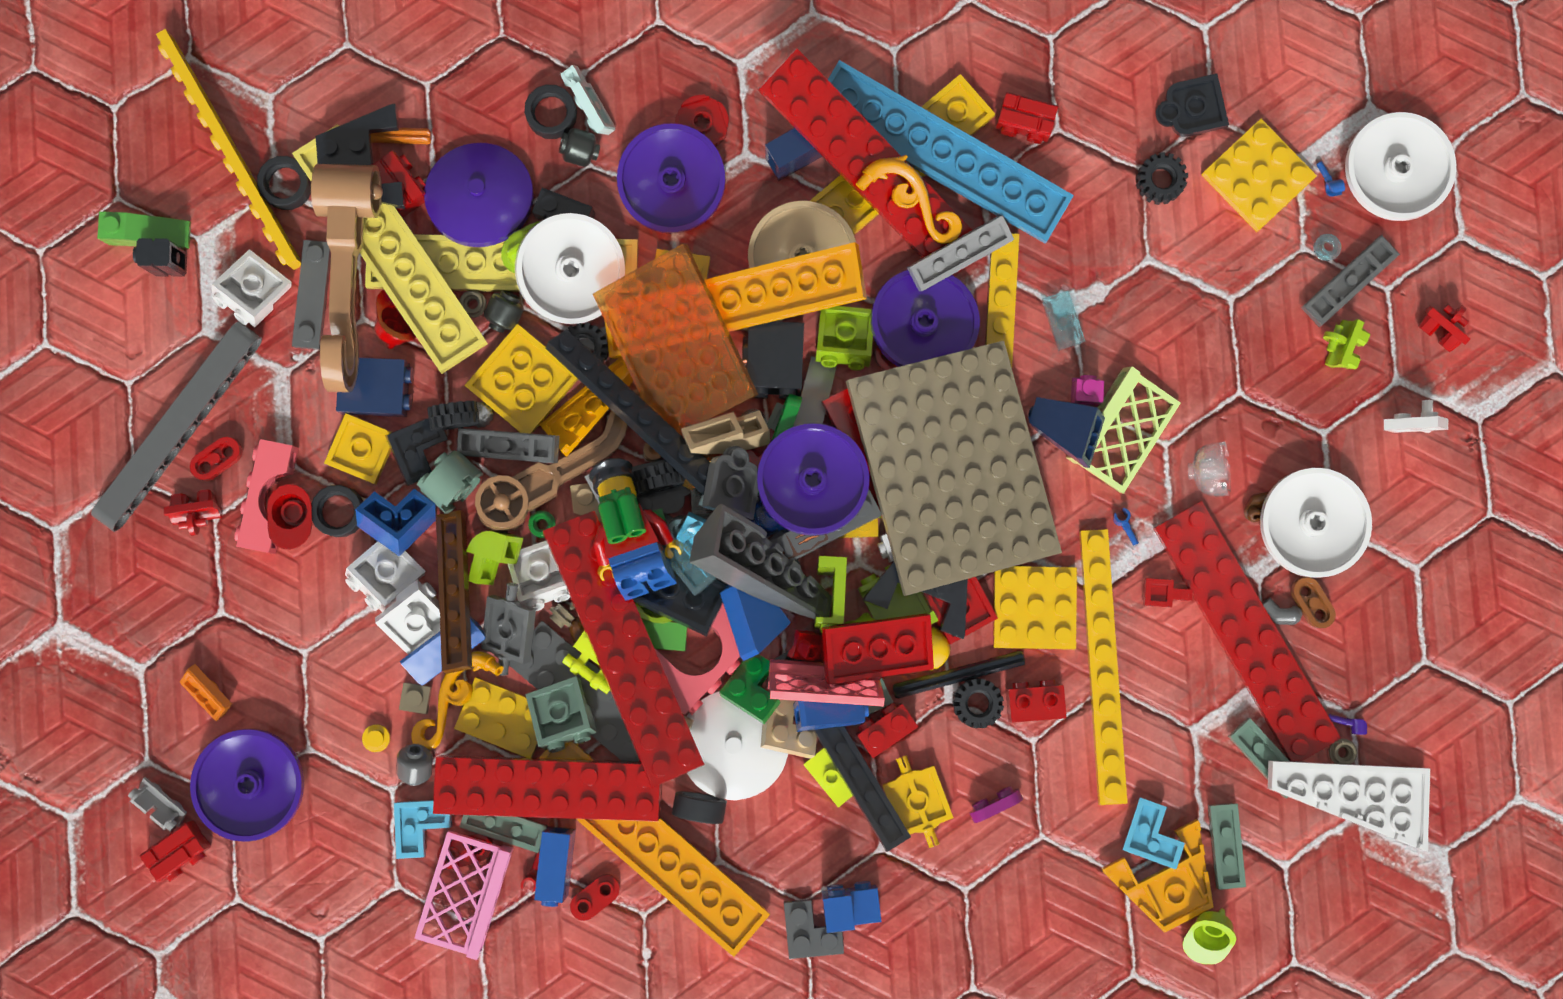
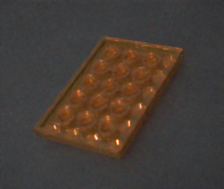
M687 244L677 246L593 293L594 299L642 400L679 434H682V428L710 420L758 395Z

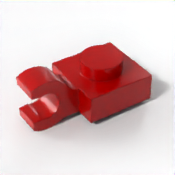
M1145 578L1143 606L1172 608L1173 600L1192 601L1193 590L1173 588L1174 580Z

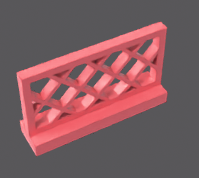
M770 659L768 676L770 699L884 706L885 698L880 677L829 685L825 679L824 663Z

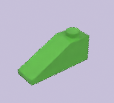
M99 211L97 238L108 245L136 246V241L139 238H151L153 240L169 239L181 248L190 249V221L125 212Z

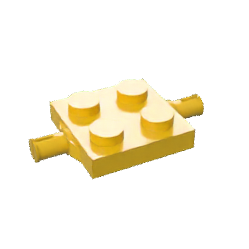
M904 755L902 758L905 767L901 757L896 759L901 775L895 780L882 784L887 798L909 834L924 833L928 847L931 848L934 846L930 836H932L935 846L940 844L934 828L942 822L953 819V815L934 765L921 770H912L907 755Z

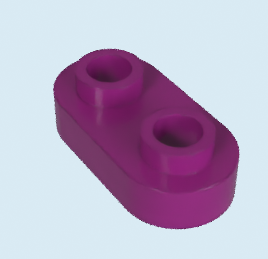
M1009 786L997 792L998 797L989 802L985 798L972 805L973 810L969 812L973 822L978 823L1023 801L1019 789L1013 790Z

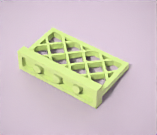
M1132 366L1121 370L1105 395L1103 403L1098 406L1105 420L1095 452L1102 451L1105 466L1095 468L1090 465V468H1085L1120 493L1126 491L1180 405L1178 400L1141 376V372ZM1138 382L1146 387L1147 399L1135 401L1133 389ZM1163 399L1171 405L1165 414L1157 416L1154 400ZM1149 402L1151 417L1139 420L1136 404ZM1131 406L1133 421L1121 423L1119 411L1122 407ZM1152 420L1153 434L1151 437L1142 438L1140 423ZM1134 424L1137 440L1124 442L1122 427ZM1116 428L1119 444L1106 446L1105 433L1109 429ZM1138 443L1139 456L1135 460L1128 461L1125 446ZM1120 447L1123 462L1110 465L1107 449ZM1067 455L1066 458H1067L1068 460H1070V461L1073 462L1074 464H1079L1078 462H1076L1074 459H1072L1070 456ZM1124 466L1125 478L1121 484L1113 480L1111 468ZM1101 470H1106V475Z

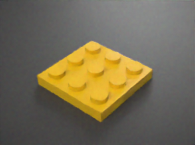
M1262 119L1256 122L1201 174L1256 232L1317 177Z
M517 324L465 386L520 433L533 434L579 379L545 349L544 345Z
M1012 566L994 571L993 610L998 619L993 621V648L1076 649L1077 567Z

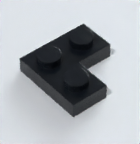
M429 417L385 435L406 486L418 482L426 473L430 474L432 472L423 450L448 440L444 430H430Z

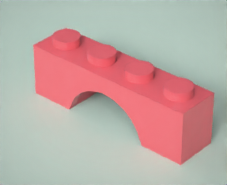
M260 439L259 445L255 446L252 456L253 461H255L253 472L251 471L247 477L249 491L247 498H244L241 504L243 518L241 525L237 526L235 532L236 547L276 554L278 546L273 544L268 534L266 496L270 487L277 480L294 474L299 448Z

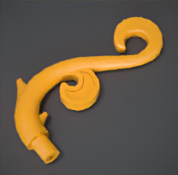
M907 155L879 159L863 170L864 175L856 183L857 187L862 191L871 182L875 183L878 178L887 179V173L903 176L909 181L912 192L910 194L906 193L908 184L901 183L896 185L892 191L894 203L899 207L907 209L914 207L919 202L927 230L937 243H951L959 237L962 224L959 216L954 212L944 211L936 215L935 219L937 221L944 219L949 224V229L945 234H941L935 229L928 191L917 171L905 163V160L908 158Z
M482 651L472 652L473 671L482 668L485 671H491L496 676L502 673L503 666L496 662L494 656ZM464 671L445 673L438 694L437 731L430 740H427L425 738V731L430 726H436V722L432 719H423L417 722L411 733L413 744H420L431 751L441 743L446 726L448 704L462 706L472 696L473 690L469 682L465 680L456 681ZM454 684L457 685V690H456L455 692H454Z

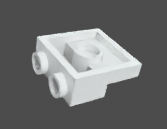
M249 249L212 283L213 300L223 309L227 306L235 312V318L243 325L250 323L256 327L273 310V304L291 288V281Z
M377 541L346 568L345 575L348 578L345 581L353 591L357 592L360 589L367 596L365 602L372 610L377 611L380 609L383 612L396 602V595L414 581L423 577L426 571L406 551L399 557Z
M546 541L521 549L517 564H508L513 583L519 585L517 599L521 604L539 611L544 608V603L552 600L564 602L570 598Z
M416 580L396 595L395 603L375 617V623L408 655L440 631L439 601L435 598L437 594L434 588L427 582L422 585Z

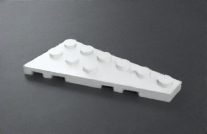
M1268 761V789L1428 852L1430 768Z

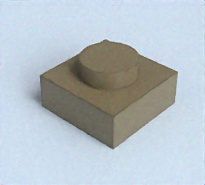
M404 682L399 710L428 714L432 687Z

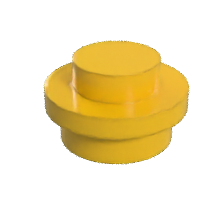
M379 724L369 726L362 735L363 745L371 752L383 751L390 743L388 729Z

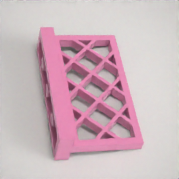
M448 831L415 939L467 954L466 957L477 960L482 952L513 848L506 845H495ZM452 839L463 842L467 850L465 854L455 859L449 850ZM470 845L477 846V847L474 848V849H471ZM482 848L493 851L491 862L481 867L474 852ZM446 856H448L450 861L444 864ZM470 856L476 870L463 876L456 862ZM452 865L459 879L446 885L441 877L442 869ZM489 867L487 875L485 876L483 870ZM479 873L484 882L483 888L472 893L466 879ZM438 882H439V884L441 885L442 888H440V889H438V890L436 891V888H437V885H438ZM461 882L468 896L455 903L448 889ZM444 891L451 905L438 912L432 901L435 895ZM480 894V898L477 903L475 896ZM471 900L476 909L475 914L464 920L457 906ZM431 909L433 915L428 917L429 911ZM453 909L460 923L447 929L440 915ZM436 918L443 931L435 936L423 933L426 922ZM470 921H472L471 927H470V930H469V928H468V926H467V923L470 922ZM462 926L467 935L465 945L455 943L449 933Z

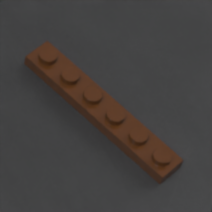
M462 510L436 515L442 671L446 674L472 669L466 513Z

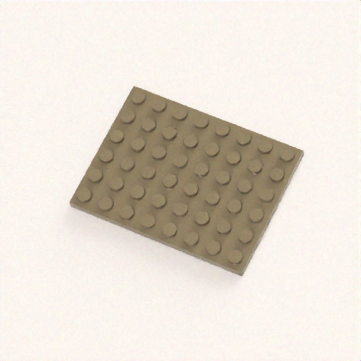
M1004 341L846 381L904 596L1062 553Z

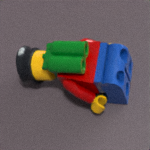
M610 458L595 465L589 474V479L593 483V489L599 495L600 504L598 505V510L602 520V525L598 527L593 546L599 565L598 574L601 580L604 581L603 572L610 569L620 593L625 601L648 594L647 584L653 591L677 584L670 561L674 554L670 548H676L681 555L684 547L679 540H674L670 529L661 517L650 509L643 510L641 505L638 504L634 487L636 479L632 472V464L625 459ZM662 545H666L665 556L662 551L664 550Z

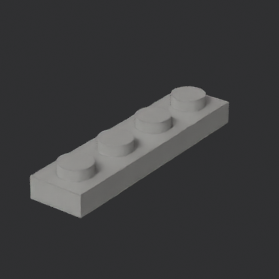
M1003 215L997 216L909 265L907 269L918 291H924L1008 244L1014 238Z

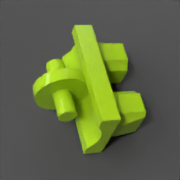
M1355 319V321L1342 320L1340 325L1335 326L1333 332L1326 331L1324 333L1323 339L1329 342L1326 349L1329 351L1325 365L1330 368H1358L1361 359L1353 351L1355 346H1364L1368 342L1370 333L1363 328L1365 322L1359 319Z

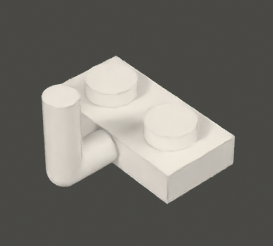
M1422 400L1421 417L1411 418V414L1407 413L1394 414V419H1384V430L1394 433L1416 431L1429 433L1433 430H1448V418L1440 417L1438 412H1433V400Z

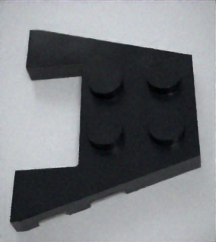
M396 104L387 105L315 136L317 164L373 165L371 133L399 131ZM403 183L381 184L383 189L381 205L387 204L395 208L406 209Z
M894 561L879 577L871 590L865 594L864 601L888 609L897 583H900ZM968 579L921 591L948 602L939 630L964 639Z

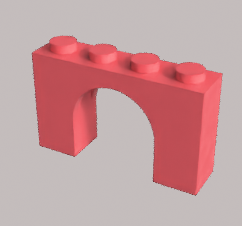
M724 604L711 627L721 643L720 660L711 671L696 676L684 674L677 670L655 649L683 715L687 712L693 715L703 704L700 700L706 692L712 695L722 684L719 678L725 672L731 675L741 664L738 660L740 654Z

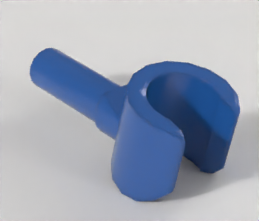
M1322 161L1317 163L1316 165L1326 182V194L1331 197L1342 195V192L1345 191L1344 181L1342 179L1333 181Z
M1123 508L1122 511L1126 516V520H1119L1116 513H1114L1113 522L1118 526H1122L1134 546L1139 542L1128 522L1131 514L1128 509Z

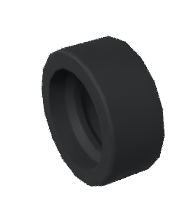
M546 84L537 87L529 94L525 102L524 113L530 128L537 135L545 139H558L562 137L563 133H568L576 123L577 110L573 98L566 89L558 85ZM548 97L560 99L567 109L564 121L554 127H546L540 124L535 116L537 104L542 99Z
M276 156L261 166L257 175V187L261 196L273 207L281 210H293L301 207L309 199L311 181L296 159L289 156ZM282 168L293 169L300 177L298 191L288 198L276 197L269 187L272 175Z
M330 485L321 489L314 496L311 503L314 526L322 533L333 537H347L355 533L359 529L357 527L355 509L364 502L362 497L355 490L342 485ZM335 495L347 497L354 506L352 520L343 527L330 526L324 520L322 514L324 503Z
M679 791L675 793L672 815L694 822L722 824L727 801L707 794Z

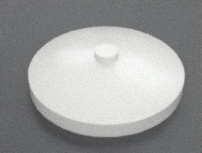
M1396 112L1385 114L1372 120L1357 133L1347 151L1345 172L1351 192L1365 209L1384 219L1406 221L1424 216L1445 200L1454 184L1456 157L1448 137L1436 124L1417 114Z
M559 214L540 221L525 235L516 254L515 277L523 298L538 314L558 323L579 324L599 317L616 301L624 283L625 261L618 241L610 230L599 221L581 214Z
M1308 468L1285 476L1273 486L1262 506L1260 528L1267 550L1282 567L1297 575L1319 578L1341 573L1359 560L1366 550L1371 537L1372 516L1367 499L1352 480L1330 469Z
M719 691L702 699L703 704L693 715L689 713L687 717L694 720L690 732L705 765L688 772L687 774L690 779L706 793L727 800L750 798L766 790L781 774L788 753L761 748L763 723L721 697Z

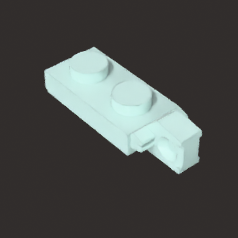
M571 65V67L561 73L565 86L571 87L574 92V100L579 108L586 113L589 127L599 134H611L615 131L616 127L590 83L586 82L578 66Z

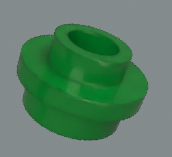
M537 511L529 519V530L536 537L545 538L543 530L538 528L540 520L545 519L547 521V527L543 530L556 526L554 516L547 511Z

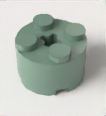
M455 450L449 455L445 452L441 454L434 462L435 469L430 474L426 473L417 483L421 488V492L445 514L456 508L453 505L455 501L460 500L463 502L480 483L481 479L479 477L483 476V473L461 452Z

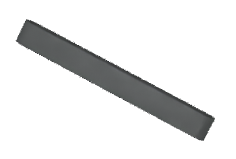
M240 322L232 325L96 503L91 512L94 518L113 532L123 527L257 351L262 342V337Z

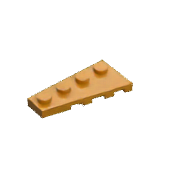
M625 357L618 358L608 367L627 386L639 375ZM585 386L544 420L540 426L548 435L560 436L559 449L567 457L607 412L609 407Z

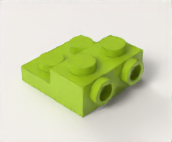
M835 306L820 310L816 362H821L824 367L828 368L835 367L837 364L848 365L852 370H862L864 366L870 367L873 341L871 330L872 309Z

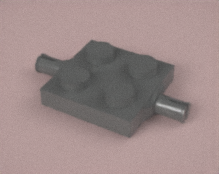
M507 583L506 598L491 595L487 596L483 627L486 638L482 641L481 649L492 652L499 659L498 663L503 666V671L500 674L502 676L509 674L510 660L524 664L530 662L536 609L523 605L517 600L519 585L516 583Z

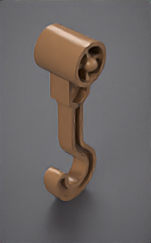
M316 164L312 173V206L316 216L327 217L326 240L331 251L329 293L331 335H322L320 342L321 376L324 387L328 392H352L358 375L359 342L355 320L357 257L363 247L364 218H378L381 209L383 189L380 172L375 165Z
M639 388L633 390L681 435L682 419L677 405L668 395L656 389ZM611 411L606 428L598 439L569 454L567 457L558 460V463L545 465L538 462L513 477L498 475L488 478L480 485L475 497V507L480 521L487 529L494 532L509 533L517 530L524 524L528 512L557 497L559 486L613 455L624 439L627 424ZM645 444L643 456L647 461L654 462L663 458L649 444Z

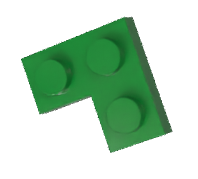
M757 654L742 661L719 691V694L736 707L765 724L779 706L780 700L770 699V693L761 688V685L769 676L770 661Z

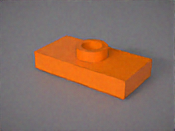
M196 664L189 667L181 678V685L214 720L218 721L224 717L232 703L219 690L217 684L211 681Z

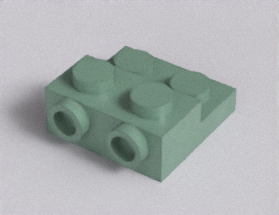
M575 676L525 694L537 743L542 749L549 750L550 753L558 752L565 749V743L571 741L577 744L587 742L591 739L590 735L597 732L591 708L586 703L579 677Z

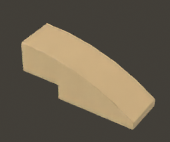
M760 410L737 418L734 412L681 429L691 453L723 454L731 446H739L744 450H749L770 444V431Z

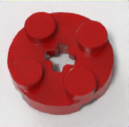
M695 95L682 103L681 108L676 114L675 124L686 125L704 134L716 147L727 136L729 118L722 103L707 95ZM700 116H703L704 120L709 119L710 121L705 129L695 126Z

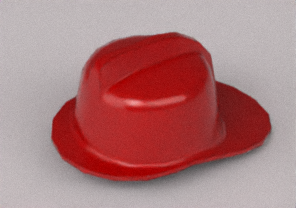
M380 291L376 297L377 317L374 326L376 335L386 343L388 349H393L395 346L404 344L406 341L415 340V334L386 291Z
M291 484L279 486L268 499V534L274 545L281 549L291 550L304 544L311 534L312 505L309 495L303 488Z

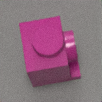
M1081 375L1080 378H1072L1071 403L1086 406H1099L1103 403L1104 381L1097 379V376Z

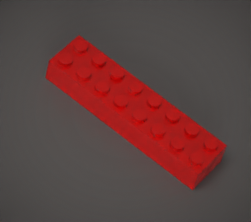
M440 755L435 758L433 814L658 822L660 819L661 784L653 788L651 787L641 762Z

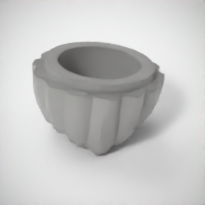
M477 402L480 424L473 426L478 428L486 427L493 420V409L485 404V402Z

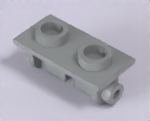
M146 777L143 778L139 788H134L128 795L131 798L130 802L144 814L151 808L155 809L156 811L149 818L163 830L167 829L171 832L176 826L179 827L187 813L179 802L172 800L162 791L159 785L151 782Z

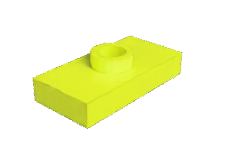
M824 748L803 764L838 808L852 797Z

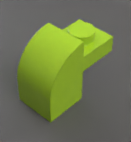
M484 531L476 535L469 543L466 551L474 554L468 578L469 582L493 585L499 563L517 564L523 538L509 533Z

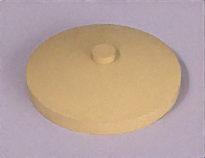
M811 201L789 202L770 211L757 224L748 248L749 268L853 243L856 240L847 222L833 209Z

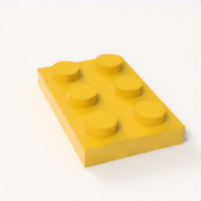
M475 677L472 683V696L463 705L454 729L526 758H532L538 743L526 697Z

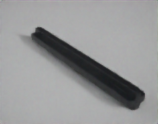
M1017 651L896 683L892 686L895 698L899 699L1025 665V658L1022 651Z

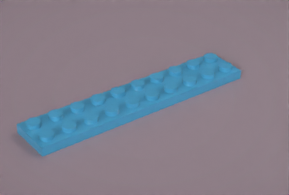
M838 61L828 81L901 156H908L906 161L911 167L996 216L1003 215L1005 221L1046 244L1072 200L1073 194L844 62Z

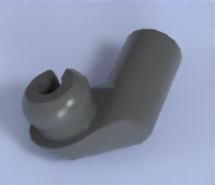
M1271 597L1262 603L1270 618L1279 625L1297 624L1303 615L1302 610L1298 606L1280 608Z

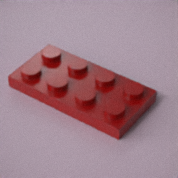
M924 613L822 627L825 679L829 685L934 669L930 614Z

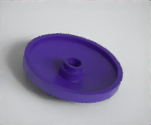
M661 124L646 129L628 144L619 161L617 186L624 206L639 223L657 232L673 234L697 228L714 214L724 195L726 175L718 150L704 134L686 125Z
M489 143L466 144L446 153L431 169L424 188L425 206L434 226L446 238L469 247H488L507 240L513 232L523 227L531 213L534 200L532 181L522 161L507 149Z
M903 271L885 283L879 291L871 311V330L874 340L882 354L898 367L972 349L980 328L979 310L972 293L953 275L924 291H918L909 271Z
M803 424L782 432L768 445L759 463L757 487L764 508L779 525L802 535H824L844 527L858 514L868 493L869 470L861 449L847 434L828 425Z
M257 729L232 731L212 741L199 755L193 767L190 780L192 803L202 822L219 836L241 842L266 838L285 827L296 814L304 792V774L296 753L278 736Z

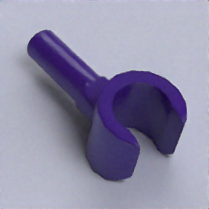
M1328 715L1332 722L1351 725V734H1367V723L1362 719Z

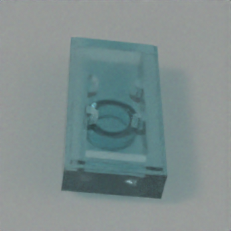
M1069 291L1043 298L1042 303L1058 351L1084 343L1085 338Z

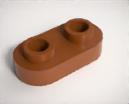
M1309 577L1297 579L1292 584L1291 595L1297 606L1302 610L1303 616L1309 625L1314 628H1327L1332 625L1336 617L1335 609L1319 583ZM1303 586L1308 589L1306 596H1303L1300 592ZM1317 610H1320L1323 614L1320 620L1315 617Z

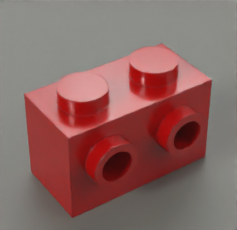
M1056 680L1039 681L1040 686L1029 687V682L1012 683V688L1005 689L1008 721L1013 723L1067 718L1064 685H1056Z
M895 702L891 703L881 710L883 715L873 721L872 718H869L858 726L860 731L856 735L872 758L918 728V725L902 703L898 705Z

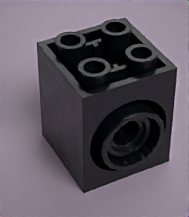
M772 321L749 327L748 336H743L742 374H747L746 392L747 394H752V398L768 399V395H779V399L786 400L789 394L801 396L804 323Z

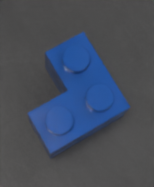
M413 489L396 506L374 491L355 509L357 527L399 557L436 521L435 503L416 489Z
M871 881L856 882L852 888H843L842 884L827 886V891H821L827 933L855 930V925L882 922L878 888L876 885H871Z

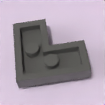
M811 899L784 902L789 959L844 954L842 931L827 933L826 926L814 927Z

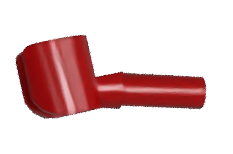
M540 852L536 853L532 869H530L529 874L521 882L522 890L527 880L534 883L532 893L536 889Z

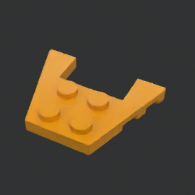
M1196 819L1174 830L1178 840L1185 843L1183 849L1187 857L1179 861L1177 869L1166 867L1137 882L1124 857L1101 868L1103 873L1163 932H1167L1214 907L1204 858V845L1201 840V826Z

